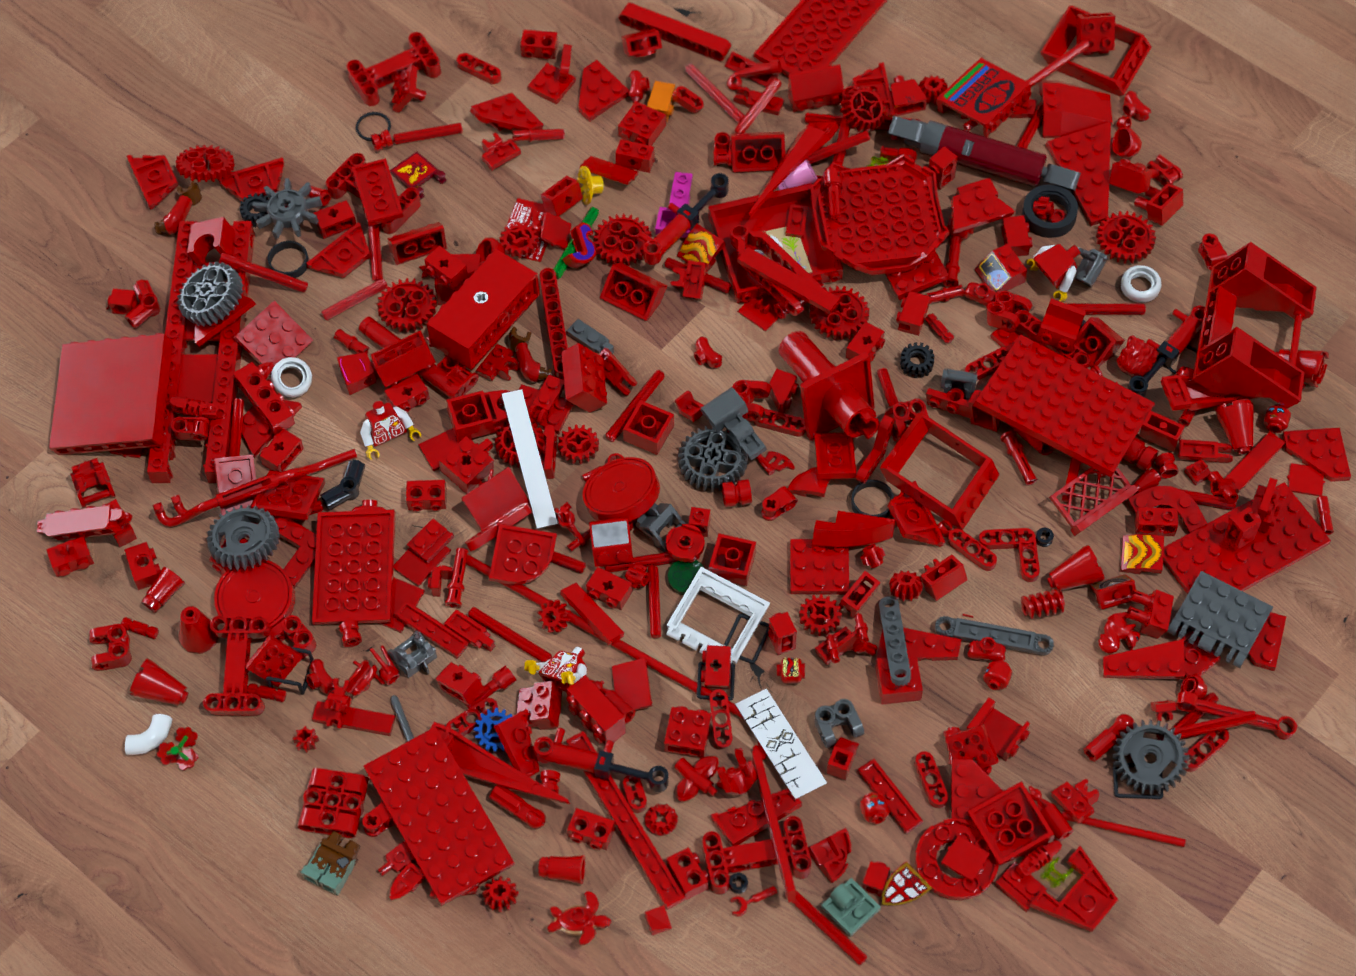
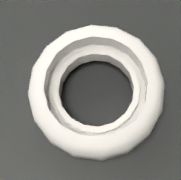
M1142 265L1130 267L1124 272L1121 279L1122 292L1127 298L1137 303L1152 301L1158 296L1162 287L1159 274L1152 268ZM1136 277H1144L1150 281L1151 288L1147 291H1138L1132 287L1131 280Z
M288 357L275 364L271 372V382L277 393L287 398H296L302 396L310 388L312 373L310 367L299 358ZM295 368L299 370L303 377L301 384L293 388L285 386L280 378L281 373L285 369Z

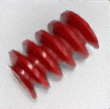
M1053 589L1051 594L1049 591H1045L1043 595L1039 592L1036 593V596L1030 594L1028 598L1021 596V607L1024 616L1029 615L1032 620L1034 619V613L1041 618L1042 611H1044L1046 616H1049V610H1052L1054 615L1057 614V608H1059L1061 613H1064L1065 601L1061 589L1058 591Z

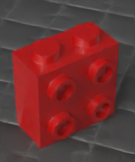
M1112 12L1077 14L1076 45L1083 40H1087L1090 45L1089 48L1081 52L1082 54L1089 55L1092 52L1098 51L1105 54L1115 50L1116 16Z
M635 101L618 125V136L623 140L652 146L666 127V114Z
M684 706L671 707L664 740V751L700 758L705 757L711 726V713L702 709L696 711L689 710Z

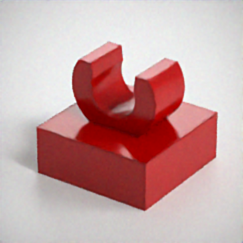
M1201 459L1187 466L1184 470L1195 486L1208 479V475L1211 473L1208 465Z
M1172 700L1151 702V710L1157 712V720L1162 721L1161 716L1163 713H1167L1168 720H1172L1173 714L1171 711L1176 710V702Z

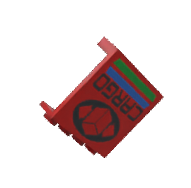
M980 58L936 98L937 111L943 114L947 109H953L981 124L984 136L988 137L1014 111H1017L1025 101L1029 100L1031 96V83Z

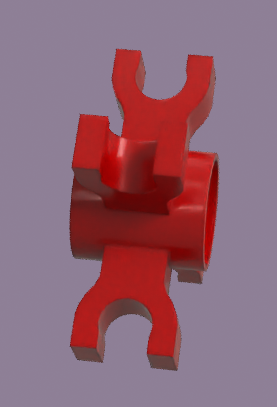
M335 677L333 680L335 691L328 694L324 705L326 710L331 711L326 726H332V720L336 719L338 721L337 728H343L342 713L347 714L352 703V698L349 695H345L351 680L346 679L342 687L339 685L340 678Z

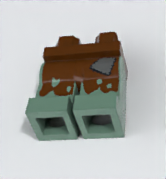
M333 831L327 839H322L308 865L303 867L301 874L305 880L319 887L321 886L323 889L338 896L354 865L358 862L357 854L360 846L358 843L349 840L345 848L341 847L340 844L344 838Z

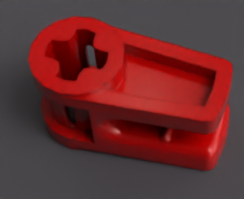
M1160 154L1156 157L1155 162L1149 161L1147 163L1148 169L1152 167L1157 168L1159 175L1156 179L1163 186L1167 183L1173 184L1176 180L1179 181L1183 178L1181 169Z

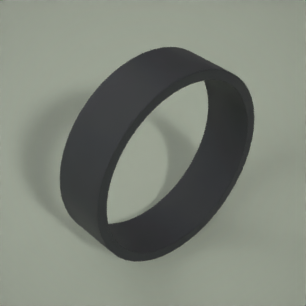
M296 241L280 242L269 251L268 263L271 270L298 278L308 268L306 264L309 261L307 251L302 244ZM284 249H297L305 255L304 263L294 271L282 272L271 265L273 257Z
M867 480L865 484L859 483L852 492L851 506L853 512L887 518L891 513L889 508L880 514H867L858 509L854 502V497L864 488L876 487L885 491L890 500H892L894 494L891 488L879 480Z

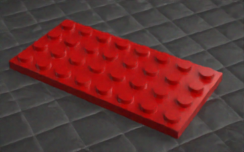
M801 0L754 52V58L763 63L779 59L782 73L788 77L790 73L831 66L888 0Z
M1283 482L1276 486L1279 488L1278 491L1281 492L1279 499L1283 501L1279 511L1275 510L1274 515L1277 516L1274 527L1270 526L1267 533L1258 530L1255 539L1237 551L1224 538L1230 519L1244 509L1251 507L1252 499L1209 522L1207 525L1164 547L1163 563L1187 594L1201 571L1241 591H1245L1330 544L1331 540L1286 483Z
M436 727L363 765L441 906L515 865Z

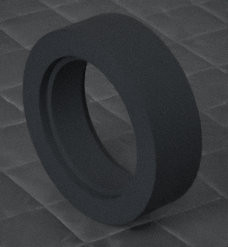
M1041 185L1032 189L1025 197L1022 216L1024 215L1025 222L1029 223V230L1032 233L1045 238H1057L1067 234L1074 227L1078 204L1073 194L1067 189L1057 185ZM1041 197H1049V200L1056 201L1065 207L1067 216L1055 223L1042 221L1033 212L1034 201H1039Z

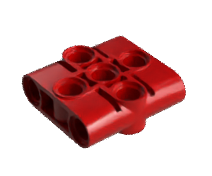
M313 768L307 790L303 794L304 803L298 828L302 831L331 835L334 831L345 838H355L360 817L364 812L363 804L369 778L356 773ZM336 782H343L341 786H334ZM314 797L318 798L316 802H309ZM331 801H338L336 805H329ZM351 804H358L356 808H349ZM329 819L334 820L329 825L324 824Z

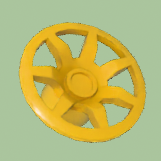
M582 166L579 169L577 181L579 185L580 183L583 184V187H580L581 192H584L582 202L584 205H589L593 194H601L603 192L604 183L601 176H592L588 167Z

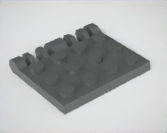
M1201 571L1167 632L1175 635L1180 625H1183L1178 634L1179 638L1182 639L1189 628L1194 631L1189 639V643L1194 644L1198 635L1201 634L1203 636L1197 645L1198 648L1210 653L1215 643H1218L1219 646L1214 655L1219 657L1223 648L1226 647L1231 651L1227 654L1225 661L1230 663L1234 654L1238 653L1233 665L1241 668L1268 619L1273 606Z

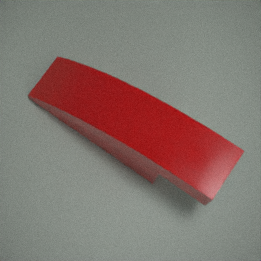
M838 511L835 523L816 520L812 545L850 547L893 538L896 519Z

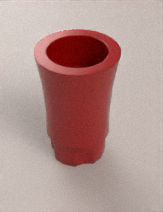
M163 567L141 602L155 613L161 606L165 605L185 582L176 573Z
M585 855L540 858V877L571 881L578 884H583L586 870Z

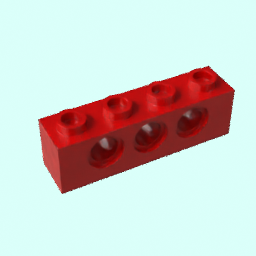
M251 362L233 373L236 384L275 435L280 433L283 428L286 430L295 424L293 409L290 406L287 407L284 404L283 396L274 391L273 383L265 379V374L260 366L256 367Z

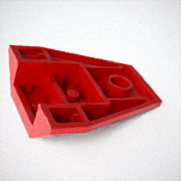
M1041 80L1039 82V92L1043 103V138H1059L1110 122L1112 125L1110 94L1057 80Z

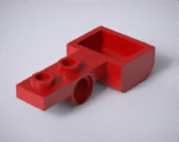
M928 388L926 392L927 405L933 408H940L951 414L968 417L971 424L995 432L998 431L1001 425V420L974 407L976 399L982 392L980 390H975L970 400H965L962 390L957 388L949 390L948 393Z

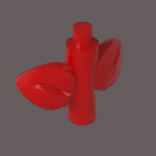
M716 756L702 757L696 762L694 767L684 757L679 759L674 766L684 777L676 786V796L679 801L693 799L698 794V790H701L704 794L709 793L712 796L717 794L718 790L713 786L714 782L710 780L717 772L719 762Z

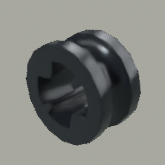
M1046 527L1040 528L1036 533V543L1041 547H1048L1052 544L1054 538L1052 530ZM1042 535H1045V537L1048 536V539H1047V540H1043L1044 538L1041 539V536H1042Z
M738 872L730 877L729 886L731 891L741 894L747 890L748 878L745 874ZM736 879H741V883L745 884H741V887H736V883L733 882H736Z

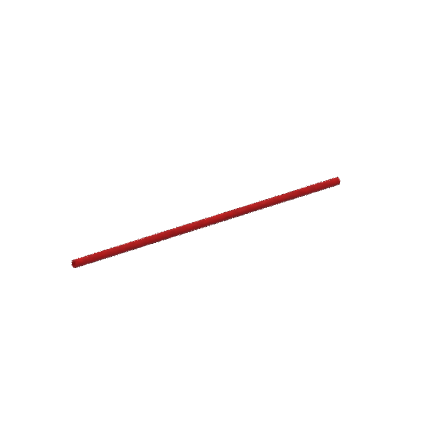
M468 554L466 564L489 577L491 567ZM500 583L540 606L547 604V600H549L522 584ZM572 612L567 614V617L571 618L568 622L604 641L583 618ZM620 639L609 644L636 660L646 658L648 667L697 694V682ZM701 685V695L710 696L713 691ZM713 700L717 701V705L721 707L722 700ZM728 701L729 712L746 721L736 704Z

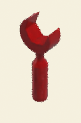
M775 886L754 894L748 900L741 896L733 897L731 902H739L741 909L740 911H733L732 915L736 917L743 916L747 911V904L757 903L777 894Z

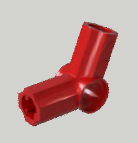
M143 279L136 281L135 285H133L140 303L124 316L133 328L139 327L149 317L158 315L161 310L157 296L154 294L148 280Z

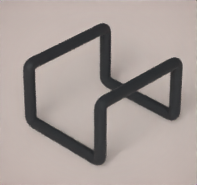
M291 647L297 652L308 654L310 664L314 660L310 650ZM266 677L268 687L273 688L274 685L271 681L298 686L301 695L305 693L308 684L306 677L303 687L300 682Z

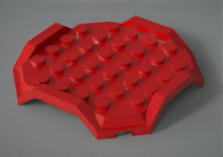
M905 154L885 165L852 169L832 162L826 170L836 169L837 173L839 171L842 172V187L839 189L840 218L838 219L830 218L828 190L824 187V175L820 179L818 178L810 188L813 218L820 247L823 251L853 269L866 274L878 275L909 271L927 261L949 235V229L944 224L939 203L936 172L926 166L922 168L915 163L914 159Z

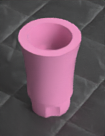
M805 160L785 178L778 188L782 190L809 183L813 184L817 180V176L810 163Z

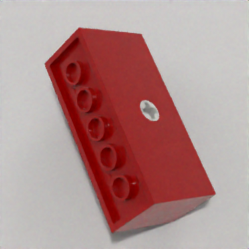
M496 249L487 256L481 266L475 269L474 274L463 282L462 287L452 294L450 300L440 307L438 313L428 320L427 327L431 346L472 370L540 295L538 274Z

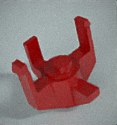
M742 748L734 750L739 764L738 768L731 767L727 770L724 767L717 768L720 780L717 782L718 787L724 789L726 793L735 796L748 792L758 778L752 761L746 762Z

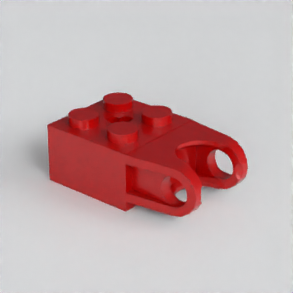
M482 390L447 399L448 414L457 442H460L465 436L472 439L500 431L501 426L506 427V423H509V420H507V412L500 409L502 406H505L501 397L503 393L510 391L483 392Z

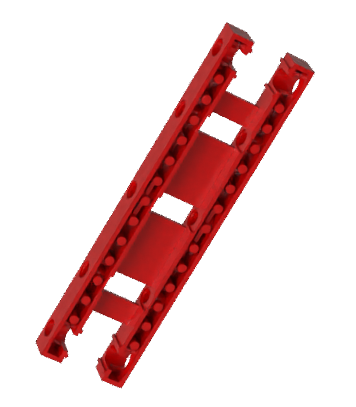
M179 221L165 335L173 342L162 444L161 446L150 447L147 473L151 483H171V478H173L168 458L169 460L176 458V436L171 429V421L177 417V412L171 410L169 399L174 396L206 401L219 406L217 418H207L210 420L206 431L209 437L208 444H206V463L203 464L208 483H217L214 459L229 457L234 399H237L238 385L235 382L233 373L240 369L243 348L234 337L245 328L246 313L208 340L220 341L218 354H185L188 341H195V324L182 315L178 308L177 301L179 299L177 296L181 294L179 289L183 288L182 283L187 282L186 277L190 278L192 273L197 272V268H203V265L198 266L187 253L191 224L198 223V221ZM233 221L231 226L235 231L231 255L252 262L255 238L252 221ZM233 268L241 277L242 284L244 285L242 287L243 293L241 294L248 297L251 274Z

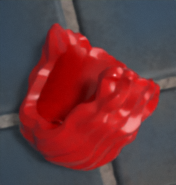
M1132 335L1129 336L1127 346L1122 349L1116 362L1123 373L1132 377L1144 376L1152 369L1159 353L1152 346L1146 344L1144 340Z

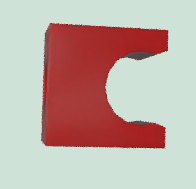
M224 217L191 224L188 255L198 266L205 264L206 255L214 248L220 255L222 253L231 255L235 230Z

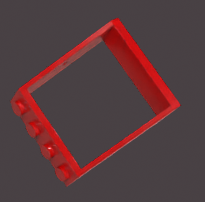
M1072 5L1068 6L1040 52L1048 65L1065 54L1077 34V14H1090V12ZM1115 23V38L1132 46L1113 78L1072 61L1067 62L1056 71L1121 96L1125 94L1152 46L1144 34Z
M917 413L880 466V470L887 482L961 530L970 521L1000 475L990 457L922 413ZM927 432L980 467L953 509L899 474Z

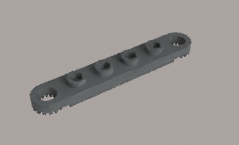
M887 596L879 601V609L890 677L893 684L904 686V684L907 685L911 680V671L899 601L895 597ZM889 603L890 605H894L892 607H885L886 604L889 605ZM900 673H901L902 675H903V673H904V675H906V676H904V677H902V678L896 677V675L898 676V674L900 675Z
M949 616L940 617L935 624V631L938 635L958 638L968 642L981 641L985 637H990L996 643L1004 645L1006 649L1038 655H1048L1054 647V641L1050 636L1026 630L961 618L956 619ZM948 623L951 628L944 631L940 624ZM1045 641L1049 644V647L1041 649L1038 643Z

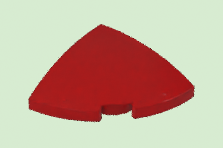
M813 467L798 474L792 480L788 489L792 494L806 497V493L825 497L830 479H818L817 467Z
M846 827L808 847L814 862L831 883L838 880L846 871L849 865L846 863L847 855L851 853V841Z

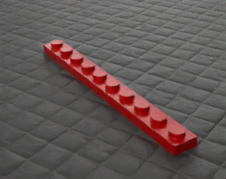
M584 731L566 740L568 746L596 752ZM583 771L612 820L615 821V825L666 909L669 910L685 901L683 892L612 776L610 775L609 780L595 777V773Z

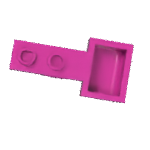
M675 172L669 204L673 203L679 208L685 203L689 205L693 174ZM659 207L655 234L657 235L677 214L668 208ZM688 229L680 238H686L690 230Z

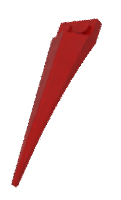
M812 122L799 132L749 211L750 217L755 214L765 200L791 172L832 139L839 128L836 122Z
M1165 376L1160 381L1172 411L1183 409L1192 411L1232 403L1235 400L1259 398L1242 396L1240 394L1212 393L1194 381L1193 377Z
M433 722L430 729L437 728L464 776L570 804L569 800L513 768L452 728Z

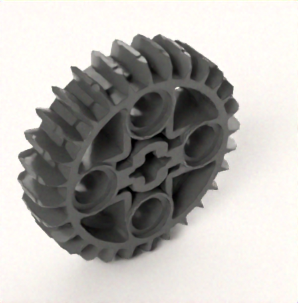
M210 262L208 266L203 265L202 269L197 268V272L192 273L190 278L186 277L187 282L182 283L183 288L179 289L181 294L177 296L179 299L177 303L182 315L191 323L197 326H206V324L211 326L212 322L217 324L219 319L224 320V316H229L231 310L235 311L233 307L239 305L237 300L242 299L240 294L243 293L242 287L244 285L242 284L241 277L231 266L223 262H215L214 264Z
M705 426L704 431L698 428L697 434L692 431L691 437L686 436V441H682L681 447H679L678 466L681 469V475H684L685 481L690 480V485L696 483L697 489L703 486L704 492L707 488H710L711 492H713L714 488H718L720 492L722 483L733 482L735 484V480L739 481L740 477L744 476L747 469L748 456L732 435L729 434L728 430L716 432L713 426L709 430ZM726 445H729L734 451L726 450ZM692 467H699L700 472H696ZM719 472L726 473L724 475L718 476Z

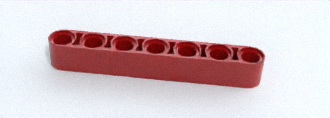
M627 3L618 17L619 21L628 27L639 31L655 28L659 31L662 40L717 61H723L732 47L731 43L725 38L633 3Z
M544 268L540 272V285L555 377L564 380L563 372H560L563 370L562 356L558 355H561L562 351L568 349L557 277L556 272L552 268Z

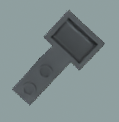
M733 387L700 408L702 414L716 432L726 428L751 460L767 450L750 423L742 417L748 412V408Z

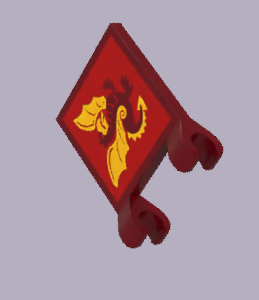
M417 151L390 170V173L407 188H416L419 191L420 200L425 197L423 194L424 190L420 186L433 176L440 184L447 181L445 173L437 169Z

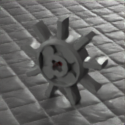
M285 178L284 190L277 193L268 186L264 187L267 197L270 198L268 203L253 202L255 212H268L267 215L256 220L258 228L262 229L273 223L275 227L272 233L275 239L280 237L283 228L291 227L295 235L300 237V223L304 220L314 224L319 222L317 215L308 212V209L322 206L320 196L305 200V197L312 190L309 182H306L299 191L292 190L289 178Z

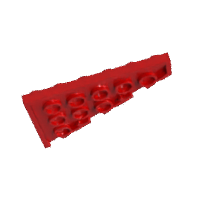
M1110 122L1055 138L1046 143L1057 166L1081 173L1076 190H1071L1090 226L1100 224L1108 216Z

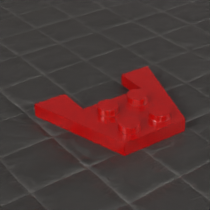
M1079 846L1066 863L1079 872L1082 877L1061 902H1058L1046 891L1042 890L1029 907L1093 932L1117 903L1118 898L1083 848Z

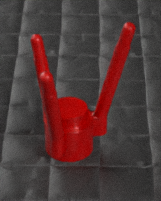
M383 645L380 646L388 664H385L376 651L370 648L371 653L382 666L379 670L380 676L375 674L374 678L382 685L385 683L387 685L393 684L400 676L399 670L393 664ZM356 660L353 661V664H355L356 666H359L361 664Z

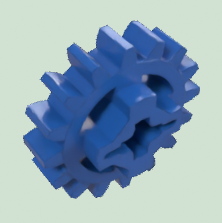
M495 708L494 713L487 709L488 715L485 716L481 713L482 720L475 721L479 725V727L474 728V732L479 733L475 738L476 740L481 739L479 745L481 747L486 745V751H489L490 748H493L494 753H497L498 748L505 751L502 742L491 743L492 740H500L496 732L493 733L492 728L513 715L509 714L506 716L505 709L501 713H499L498 708ZM498 717V718H501V719H500L499 721H495V720H492L491 718ZM485 724L487 726V732L483 736L482 731L483 726Z

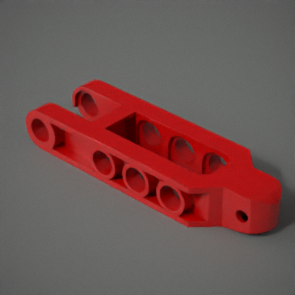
M737 225L731 229V244L737 250L738 258L747 247L753 250H761L774 262L823 288L766 232L752 231L744 225ZM742 266L793 316H797L804 311V307L801 306L792 293Z

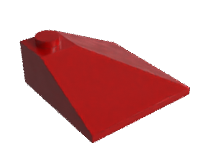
M1022 781L968 811L999 865L1028 854L1038 846L1045 845L1054 840L1053 831Z

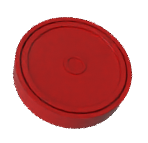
M636 457L619 458L601 466L589 477L583 489V501L590 515L596 521L628 517L630 522L646 513L656 502L660 493V481L652 465L646 460Z
M262 560L261 565L258 563L254 564V569L251 566H247L246 570L240 567L239 571L236 570L235 566L231 570L228 569L216 586L214 603L219 616H262L272 629L285 617L292 614L296 597L294 586L287 573L278 564L270 560ZM239 624L236 630H242L244 628V624ZM259 624L256 630H262L264 624Z

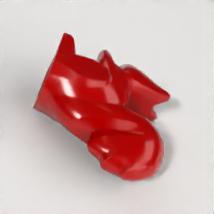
M1127 612L1115 613L1107 618L1104 626L1105 634H1101L1098 639L1099 647L1103 652L1116 653L1120 648V640H1125L1130 650H1133V647L1136 646L1140 639V633L1132 631L1136 624L1126 623Z

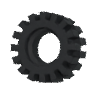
M254 193L253 197L250 194L248 199L244 197V202L241 201V206H239L243 221H252L253 228H256V220L268 214V212L250 213L254 209L253 202L268 203V197H264L261 193L259 196L257 193Z
M914 342L913 346L910 343L908 348L906 346L903 348L900 364L901 370L904 369V374L908 373L909 377L915 375L914 378H918V375L921 378H924V374L926 376L929 375V372L933 370L935 355L932 349L929 350L928 345L923 347L924 343L920 342L919 346L917 342ZM916 356L924 359V363L914 364L910 359Z

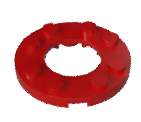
M959 818L943 820V822L929 827L923 833L917 845L915 863L918 874L932 887L931 891L944 898L966 900L976 897L990 887L997 875L999 863L972 821ZM958 835L990 853V856L983 865V870L979 871L973 882L966 878L949 877L941 871L936 860L939 849L944 844L955 841Z

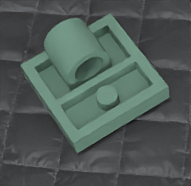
M852 878L845 884H840L836 887L830 897L821 905V908L850 937L881 910V906Z

